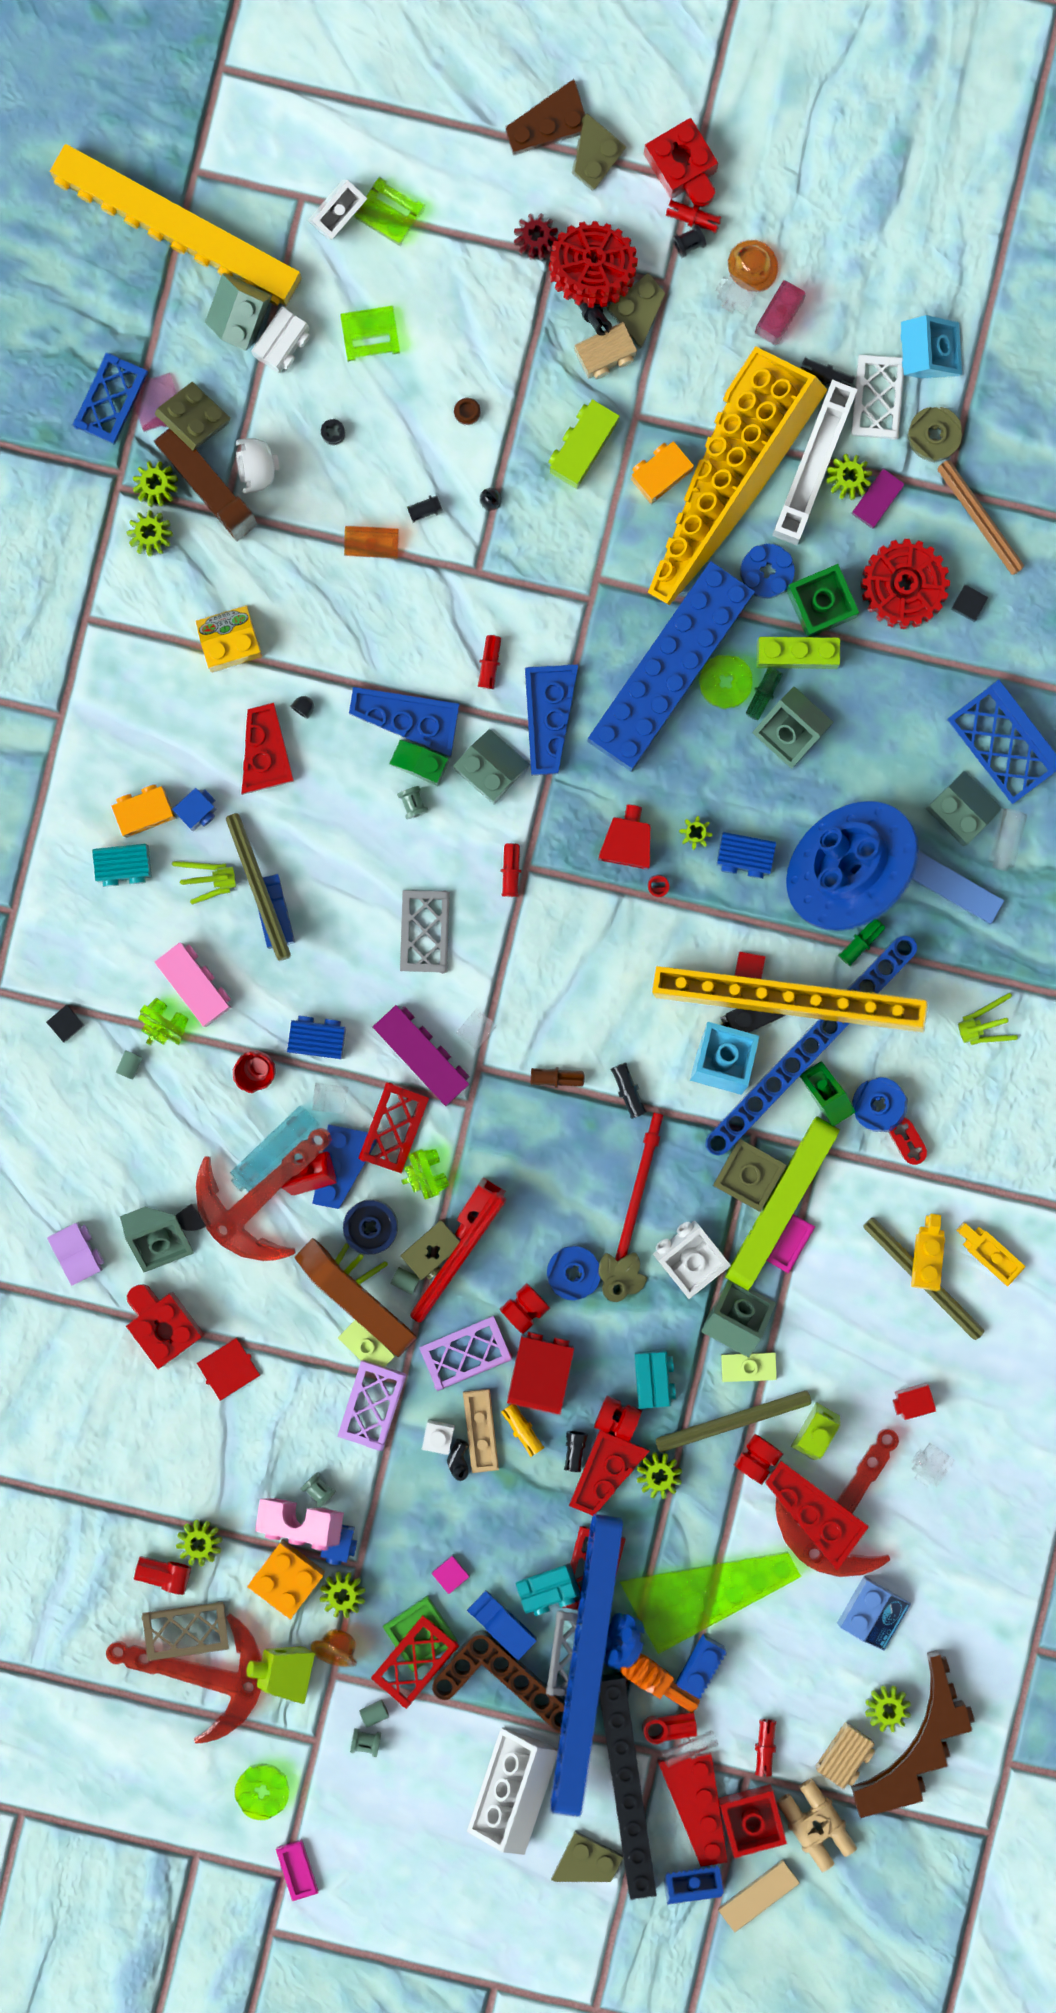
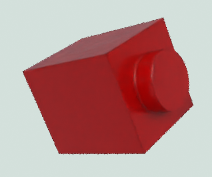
M927 1383L895 1392L896 1399L892 1400L896 1415L901 1414L904 1420L936 1412L932 1394Z

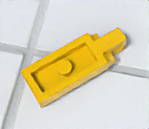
M931 1213L928 1216L926 1215L925 1227H920L919 1233L916 1234L911 1287L931 1291L940 1290L945 1232L940 1230L941 1215Z
M964 1222L957 1228L956 1231L966 1239L962 1245L967 1248V1251L1007 1287L1026 1267L986 1230L978 1227L974 1231Z

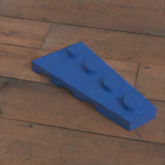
M579 664L525 668L531 776L553 775L559 772Z
M353 687L349 715L451 758L459 712L458 703Z

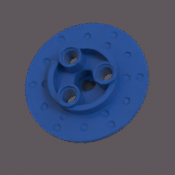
M874 801L852 803L824 816L800 840L788 865L786 887L794 910L807 923L820 929L834 931L856 928L881 916L902 896L914 875L919 847L917 835L912 824L896 808Z

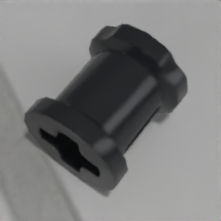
M697 224L693 226L692 230L680 236L677 234L672 236L676 250L681 258L686 257L688 252L698 247L704 248L707 245L705 237Z

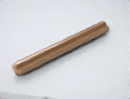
M950 460L943 462L938 467L939 473L1012 575L1021 571L1024 568V564Z

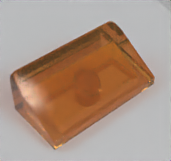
M345 526L344 556L398 559L399 529Z

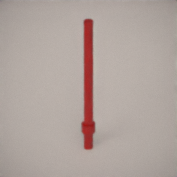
M653 1112L648 1133L645 1132L643 1139L645 1146L615 1257L617 1261L628 1253L655 1147L659 1146L661 1136L658 1135L664 1116L659 1113Z

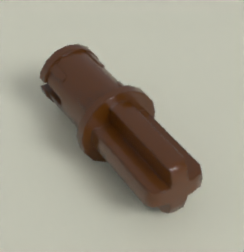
M559 1067L555 1069L531 1068V1085L555 1086V1088H558V1086L584 1085L585 1074L583 1071L559 1070Z

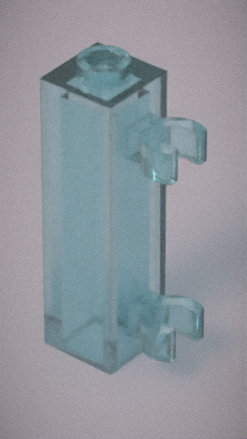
M300 1105L230 1172L233 1176L231 1182L241 1192L244 1189L247 1192H251L316 1130L320 1123Z

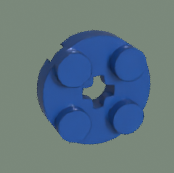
M762 544L753 547L745 555L740 569L741 579L744 584L755 591L754 596L764 599L774 598L786 591L788 585L792 583L795 573L791 555L782 547L774 544ZM766 564L771 565V569L775 570V575L770 574L769 578H765L764 573L760 571V567H765Z
M880 1077L862 1083L853 1096L852 1105L856 1112L855 1117L862 1126L870 1131H892L902 1122L907 1112L908 1098L902 1088L888 1078ZM884 1098L886 1108L876 1112V1106L873 1105L874 1101H880Z
M564 1247L556 1252L548 1263L547 1277L549 1285L558 1296L564 1299L579 1300L585 1298L596 1290L600 1282L598 1274L599 1262L589 1250L583 1247ZM576 1265L579 1267L578 1272L582 1273L581 1277H575L573 1281L569 1280V1274L566 1273L567 1268L572 1269Z
M616 1613L613 1616L608 1628L604 1656L606 1665L622 1670L623 1666L629 1668L636 1662L644 1644L640 1641V1633L645 1634L644 1626L640 1619L621 1613Z

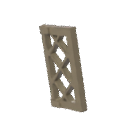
M223 1601L142 1613L141 1619L144 1626L147 1660L154 1661L229 1650L224 1611L225 1604ZM217 1611V1620L213 1625L200 1616L202 1612ZM194 1614L195 1617L186 1629L173 1620L175 1616ZM167 1618L168 1621L159 1632L152 1629V1619ZM197 1618L211 1627L201 1641L188 1632ZM170 1622L183 1631L174 1644L161 1636ZM212 1630L216 1631L220 1636V1643L205 1645L203 1642ZM185 1634H188L198 1642V1645L194 1647L180 1649L176 1647ZM158 1638H161L171 1648L170 1650L155 1652L154 1643Z

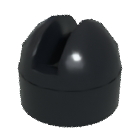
M487 488L480 494V504L485 510L493 511L500 506L501 495L496 489ZM486 493H489L496 500L494 504L485 496Z
M300 696L294 700L290 707L299 715L308 719L313 712L314 703L310 697Z

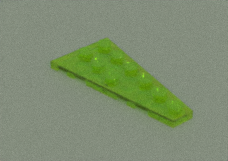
M786 1551L620 1580L619 1582L638 1618L643 1623L657 1653L660 1654L797 1580L801 1575L790 1554Z

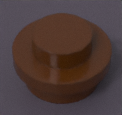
M463 398L454 407V416L463 425L474 424L481 414L479 404L472 398Z

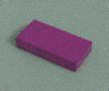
M882 469L851 514L873 529L905 484Z

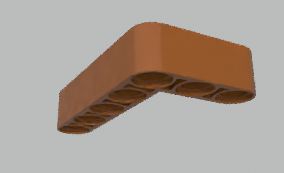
M312 1238L296 1254L294 1258L309 1279L397 1357H400L417 1339V1336L403 1322L349 1276L316 1239Z

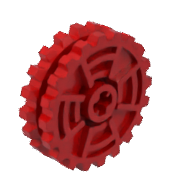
M592 221L591 225L579 222V227L577 228L572 225L567 227V233L561 232L558 235V241L553 242V251L550 253L551 282H556V291H563L566 300L575 299L576 305L580 306L582 303H587L589 308H594L595 304L606 307L609 301L614 304L619 302V296L625 297L628 294V288L633 287V277L636 275L635 267H637L638 258L634 257L637 252L636 248L630 247L631 239L629 237L623 238V231L620 229L612 230L610 224L606 223L604 226H599L598 221Z
M904 539L902 544H898L894 540L890 542L889 548H886L884 545L881 546L877 551L878 556L873 554L868 561L870 566H865L862 575L866 578L862 579L860 588L865 589L862 599L869 602L870 605L867 608L869 613L874 611L877 613L876 620L881 622L885 619L887 626L892 628L895 624H899L900 629H906L909 624L916 628L922 624V620L926 623L934 617L933 613L937 614L943 606L940 602H945L948 597V593L945 590L950 586V580L945 579V576L949 573L948 567H942L941 562L944 559L941 555L935 556L933 554L935 550L933 547L930 546L926 549L923 547V542L919 540L916 544H911L910 539ZM902 578H906V582L908 580L911 582L908 590H904V586L900 588L899 584Z

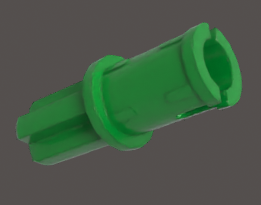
M874 919L858 935L855 934L853 936V941L838 956L851 967L853 962L865 950H870L869 946L885 930V926L878 919Z

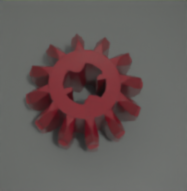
M530 213L528 215L529 222L520 219L519 225L521 228L514 229V235L517 236L514 239V245L521 246L519 249L521 255L529 251L530 260H533L534 254L537 253L540 260L544 259L543 251L550 254L553 251V242L558 241L554 237L558 234V228L552 227L553 220L551 218L543 222L544 215L542 213L539 214L538 220H534V216ZM535 233H540L537 241H533L532 236Z

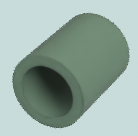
M125 1050L116 1073L133 1080L143 1057Z
M398 1267L390 1284L412 1295L420 1278Z
M382 1700L359 1710L367 1728L389 1718V1713Z

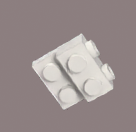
M695 1220L692 1223L685 1222L681 1224L677 1229L678 1234L670 1240L663 1239L655 1248L657 1251L653 1253L688 1299L731 1266Z

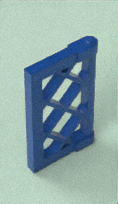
M105 353L72 426L115 445L148 375V371L110 353ZM109 364L117 367L119 373L104 378ZM130 373L137 375L132 387L128 389L124 375ZM121 377L125 390L110 395L106 382ZM103 384L108 397L93 402L99 386ZM127 394L121 411L117 413L112 400ZM109 401L114 414L99 420L95 407ZM92 408L96 421L90 424L83 422L88 410ZM116 419L111 433L103 430L101 424Z

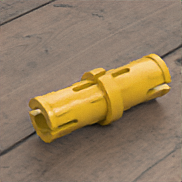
M511 1404L501 1411L514 1431L512 1434L515 1438L518 1437L530 1457L545 1448L531 1428L533 1425L531 1422H527L517 1405Z

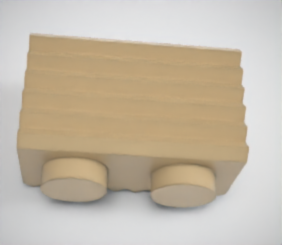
M623 322L613 326L609 333L605 330L606 335H594L574 346V351L588 379L593 376L595 379L602 378L610 373V368L616 365L622 368L634 361L633 358L637 354V349Z
M845 1722L815 1766L816 1770L842 1789H845L847 1785L852 1786L859 1777L860 1772L857 1770L863 1762L867 1764L874 1755L875 1749H873V1746L875 1744L872 1739Z

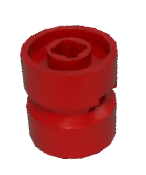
M528 1283L516 1292L515 1300L509 1299L499 1308L502 1314L522 1334L534 1325V1318H541L550 1309L548 1304Z
M606 1396L595 1421L594 1428L605 1433L613 1431L615 1437L630 1442L642 1410L629 1404L623 1407L621 1401ZM613 1414L619 1416L617 1422L612 1419Z
M754 1434L746 1445L748 1452H742L733 1465L745 1475L763 1485L771 1473L769 1467L776 1466L784 1453L759 1435Z

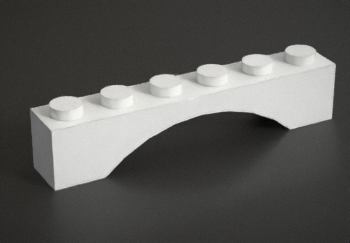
M832 380L772 536L798 545L858 389Z

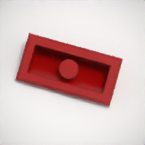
M328 1151L288 1162L282 1166V1189L291 1195H298L336 1184V1175Z

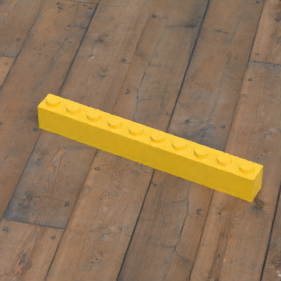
M64 144L50 169L54 184L66 191L69 188L78 192L77 196L85 202L91 203L94 201L100 204V208L111 216L118 214L124 217V222L135 229H138L139 226L148 231L147 234L151 238L159 242L162 239L171 243L170 247L178 253L184 255L187 252L195 256L194 260L204 267L211 265L217 268V273L221 276L223 273H226L271 294L270 303L278 306L281 303L287 306L302 279L300 272L67 144Z
M656 966L652 990L655 998L922 1033L925 1030L928 1008L927 1000Z

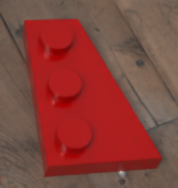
M270 703L247 709L241 794L244 795L294 782L275 704Z
M599 1430L569 1506L592 1516L596 1514L650 1450Z

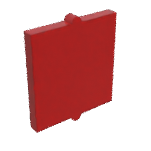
M235 1338L197 1362L198 1367L207 1379L206 1384H210L220 1401L260 1376V1373L250 1359L251 1354L246 1353L238 1338Z

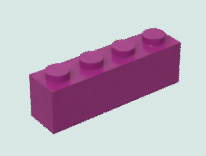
M395 1005L372 1027L435 1096L447 1106L470 1085L466 1081L470 1076L460 1065L456 1068L448 1061L451 1058L449 1053L441 1045L436 1048L430 1042L433 1036L423 1025L419 1029L414 1025L412 1020L415 1017L405 1006L400 1009Z

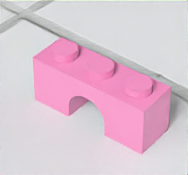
M278 1498L260 1499L255 1531L265 1533V1538L281 1540V1537L289 1539L288 1543L294 1545H304L305 1542L311 1543L312 1548L317 1550H328V1546L339 1545L344 1512L325 1508L307 1509L305 1521L301 1525L296 1518L297 1502Z

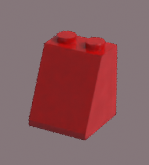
M527 1332V1336L521 1335L507 1403L560 1415L574 1352V1346H569L570 1341L554 1337L553 1342L543 1340L542 1334Z

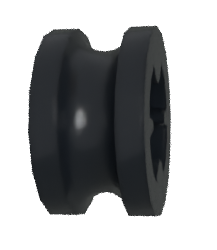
M329 419L323 423L321 436L324 442L329 445H338L344 440L345 429L339 420ZM334 426H337L338 433L340 432V435H334L332 439L328 438L327 428L333 429Z

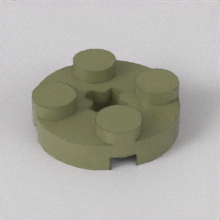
M929 407L921 410L911 421L907 434L912 450L920 458L933 463L949 458L956 452L961 443V422L947 408ZM930 428L933 430L939 428L942 439H930V432L928 430Z

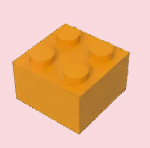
M282 1539L247 1587L291 1620L322 1579L325 1571Z

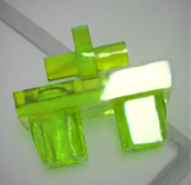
M155 998L148 1007L144 1005L139 1012L138 1020L145 1024L141 1031L149 1035L146 1043L152 1046L155 1041H158L165 1045L169 1039L179 1046L183 1040L189 1019L176 1012L171 1021L164 1018L162 1015L168 1006L158 998Z
M421 1149L408 1155L412 1165L404 1167L408 1177L401 1180L402 1185L410 1183L413 1192L421 1190L425 1200L440 1195L439 1192L449 1186L444 1173L433 1176L429 1166L440 1163L436 1149L426 1151Z

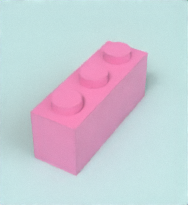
M180 942L157 959L155 964L202 1026L207 1027L231 1008L228 1004L231 998L222 987L219 989L215 987L212 983L215 977L206 966L201 968L195 959L199 956L190 944L185 947Z

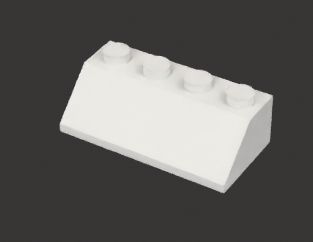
M501 1728L467 1832L502 1853L525 1855L553 1771L558 1750L540 1740Z

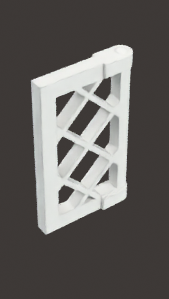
M858 356L856 389L858 390L854 400L852 436L899 439L904 381L903 358ZM865 365H874L878 371L866 380L864 377ZM887 367H897L895 382L884 372ZM881 373L890 386L878 394L869 382ZM867 386L876 397L864 407L862 404L863 387ZM894 388L895 400L894 407L891 409L882 399V396ZM879 400L888 412L876 421L867 408ZM863 412L874 423L869 428L860 427V418ZM891 414L893 416L892 430L883 429L879 423Z

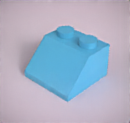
M928 315L901 322L902 366L905 376L915 378L962 376L959 322Z
M707 1022L696 1053L690 1081L742 1095L749 1085L760 1036Z

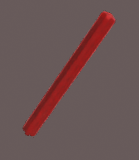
M498 1192L493 1193L410 1313V1317L416 1322L421 1323L498 1214L506 1202V1198Z

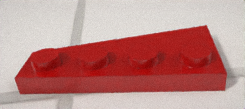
M780 1461L764 1483L836 1571H838L869 1526Z
M711 1752L658 1760L700 1866L728 1863Z

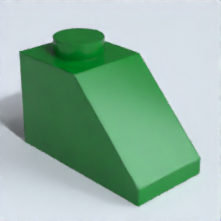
M400 740L389 765L438 786L449 760L424 747Z
M822 1061L800 1075L802 1082L833 1127L856 1113L846 1092Z

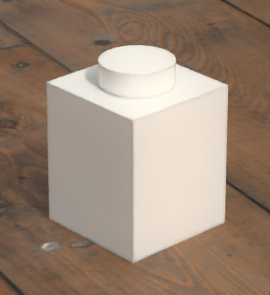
M428 1420L422 1450L449 1455L454 1425Z

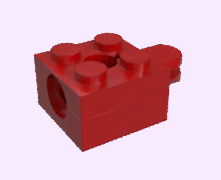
M691 117L645 144L644 156L670 199L686 191L692 203L696 206L705 207L713 201L715 188L708 177L717 172L718 161Z
M145 1284L136 1285L129 1290L127 1302L138 1317L126 1325V1327L157 1369L163 1367L205 1335L174 1292L169 1293L159 1301L151 1288Z

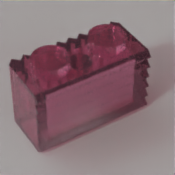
M783 280L758 322L754 333L770 343L778 345L788 326H790L793 317H795L796 312L801 307L805 298V291Z

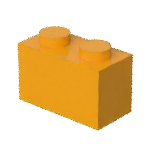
M674 441L669 445L663 443L653 452L655 456L648 462L644 459L632 469L634 473L631 476V481L650 504L654 503L693 471L694 465Z
M156 784L141 789L142 794L134 797L131 794L124 795L116 799V804L111 805L121 833L125 838L176 819L166 791L162 786L158 788Z

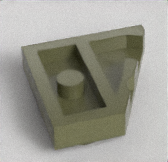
M587 113L583 116L581 122L583 125L580 139H578L577 156L574 160L572 174L591 190H594L625 150L626 146Z
M647 273L632 288H629L628 294L625 297L620 296L619 302L615 304L612 302L607 307V310L619 324L622 322L625 324L630 337L639 348L645 343V339L665 297V292L651 275Z
M574 1831L551 1880L554 1882H611L623 1859V1855Z

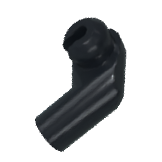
M456 1439L447 1458L450 1472L457 1481H463L468 1476V1466L464 1459V1454L469 1444L463 1439Z

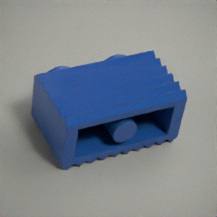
M723 832L716 866H722V872L737 874V870L748 871L747 876L763 879L764 875H770L776 842Z
M298 1016V1021L291 1020L287 1052L342 1059L346 1027H341V1021L325 1019L324 1024L314 1023L313 1017Z
M702 1634L676 1680L677 1686L698 1699L702 1698L701 1694L705 1693L704 1689L708 1688L707 1684H710V1679H713L712 1675L716 1674L715 1670L721 1664L720 1660H724L723 1656L727 1655L724 1645Z
M711 1866L710 1869L705 1867L704 1870L700 1868L699 1871L694 1869V1871L689 1870L688 1872L684 1870L683 1873L678 1871L677 1874L675 1872L672 1874L667 1873L664 1878L667 1904L718 1898L724 1893L721 1872L718 1866L715 1868Z

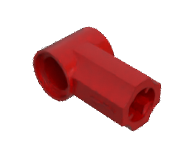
M140 1556L134 1573V1580L160 1586L162 1590L169 1593L184 1595L192 1568L178 1562L169 1561L166 1563Z
M694 1712L660 1717L649 1716L642 1723L643 1735L652 1744L696 1737L697 1726ZM655 1723L662 1726L661 1733L657 1736H650L648 1734L649 1727Z

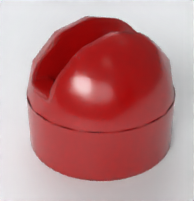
M654 875L648 881V890L653 896L662 897L669 891V882L663 875ZM665 882V886L652 887V883Z

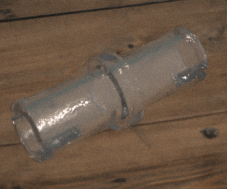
M709 1730L692 1739L685 1738L683 1743L662 1750L663 1757L667 1758L664 1760L666 1765L671 1767V1765L687 1758L692 1760L697 1758V1754L717 1747V1739H712L716 1737L714 1732Z

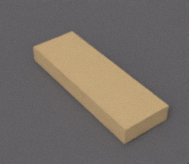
M490 1388L463 1391L472 1473L499 1470Z
M781 1860L720 1906L718 1911L735 1933L800 1884L799 1880L784 1860Z

